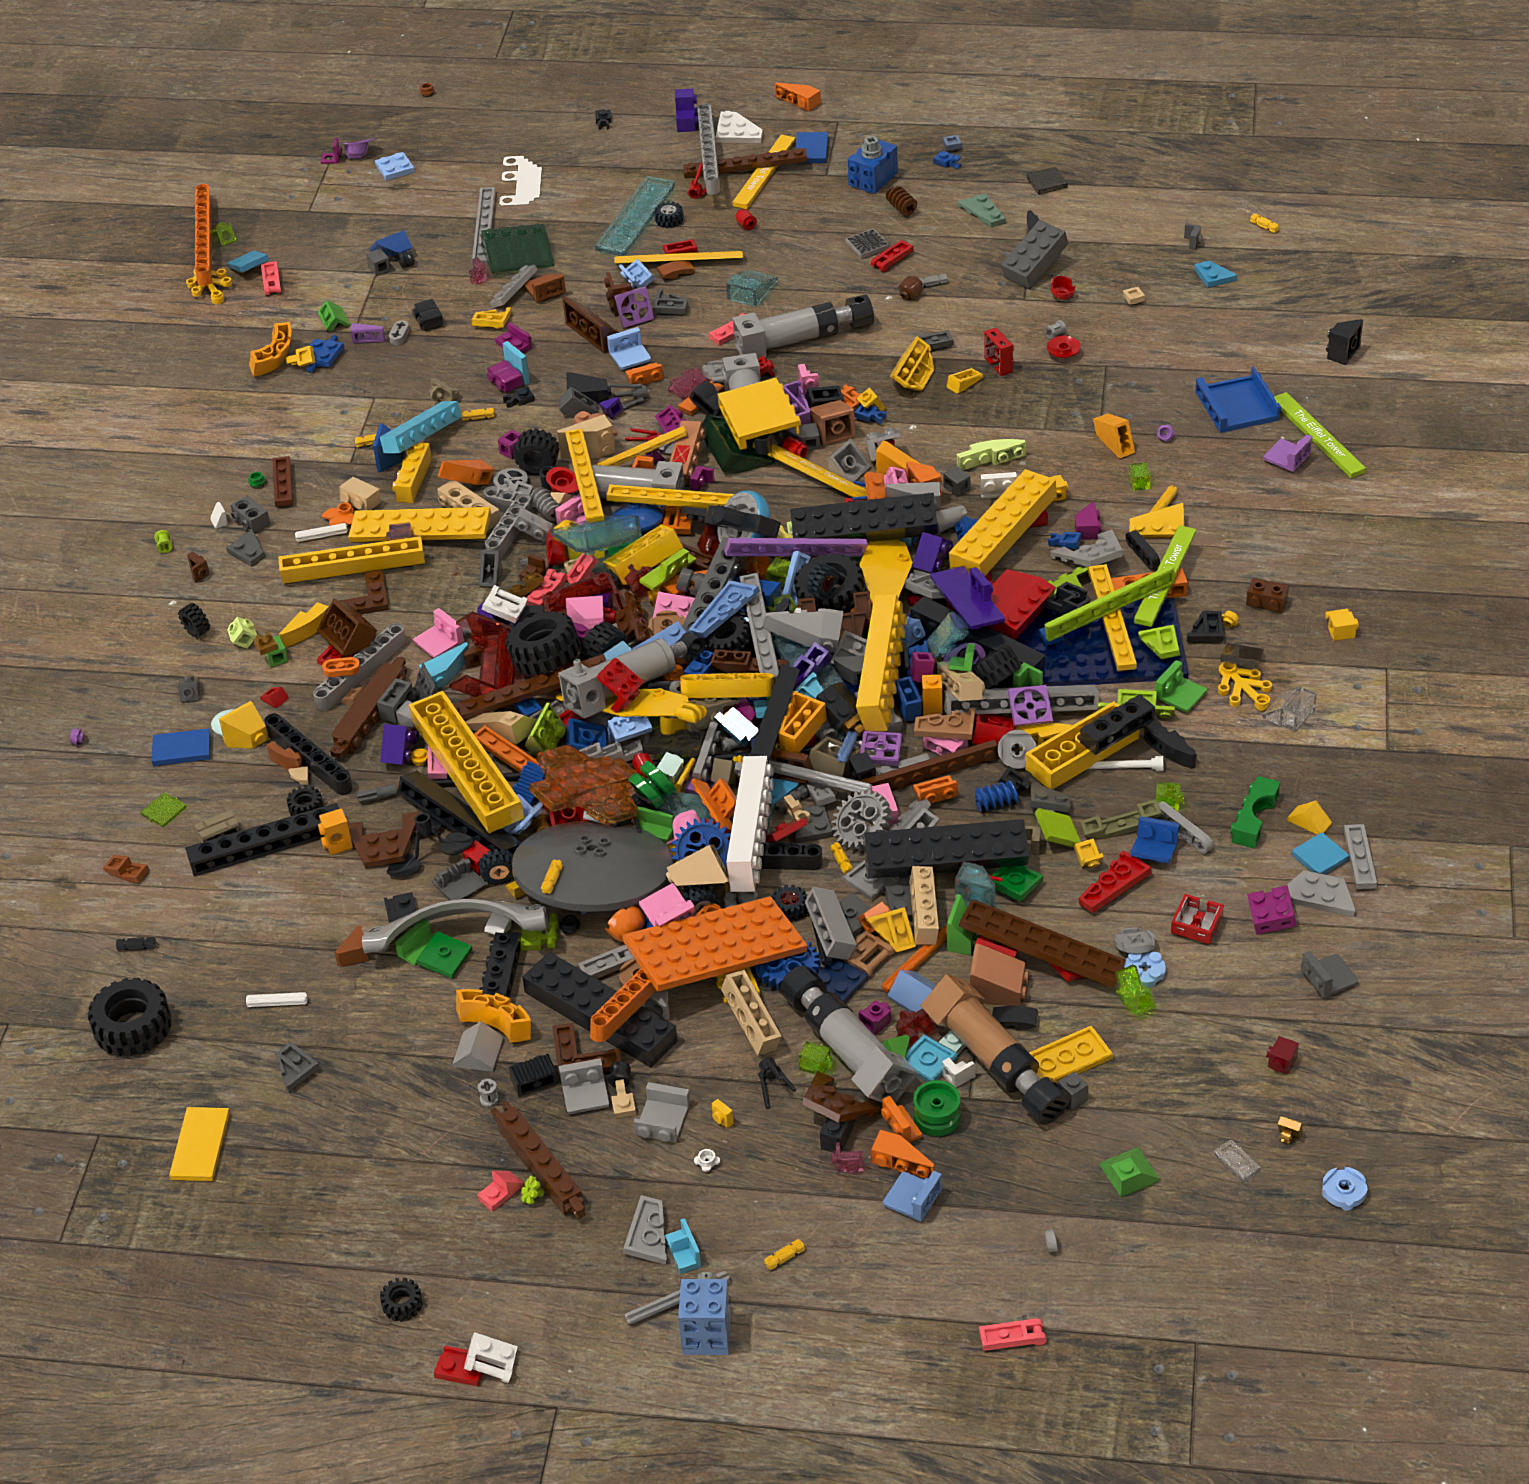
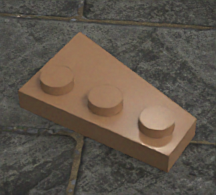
M969 708V711L959 713V710L951 711V714L943 716L938 713L916 717L914 736L972 740L975 708Z

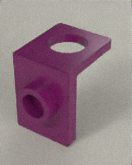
M334 138V153H323L321 164L339 163L340 156L342 155V146H339L338 138ZM327 157H333L331 160H325Z

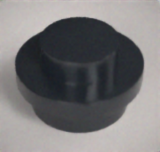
M567 915L562 918L560 929L566 934H573L580 929V921L573 915Z

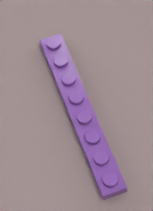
M728 538L724 551L726 556H792L793 551H799L808 556L822 554L825 556L828 553H834V555L843 554L845 557H863L868 543L866 539Z

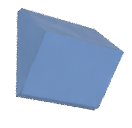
M900 970L887 996L888 999L920 1018L926 1013L920 1005L936 987V984L915 971Z

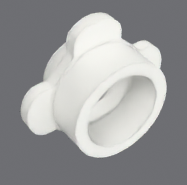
M704 1149L694 1158V1163L700 1165L704 1172H708L714 1165L720 1163V1158L715 1157L714 1151Z

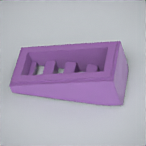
M351 324L350 331L353 344L386 341L383 326Z

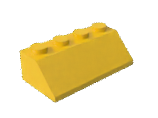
M661 524L604 560L603 564L608 570L611 569L618 576L622 585H629L635 581L636 577L647 574L650 571L649 569L661 565L666 558L671 557L684 547L674 529Z

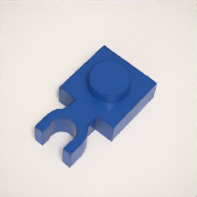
M861 404L854 412V418L866 422L875 420L876 423L882 424V418L886 419L887 413L878 411V407L869 406L865 409Z
M1064 532L1063 535L1051 533V538H1048L1049 546L1059 545L1060 548L1064 546L1068 549H1077L1082 540L1081 532Z

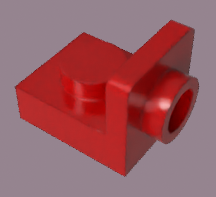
M764 355L758 358L760 376L767 371L772 377L775 376L773 371L775 367L772 361H767Z

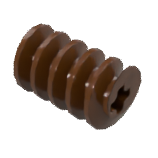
M892 187L886 192L887 201L904 217H909L916 210L917 201L903 187Z

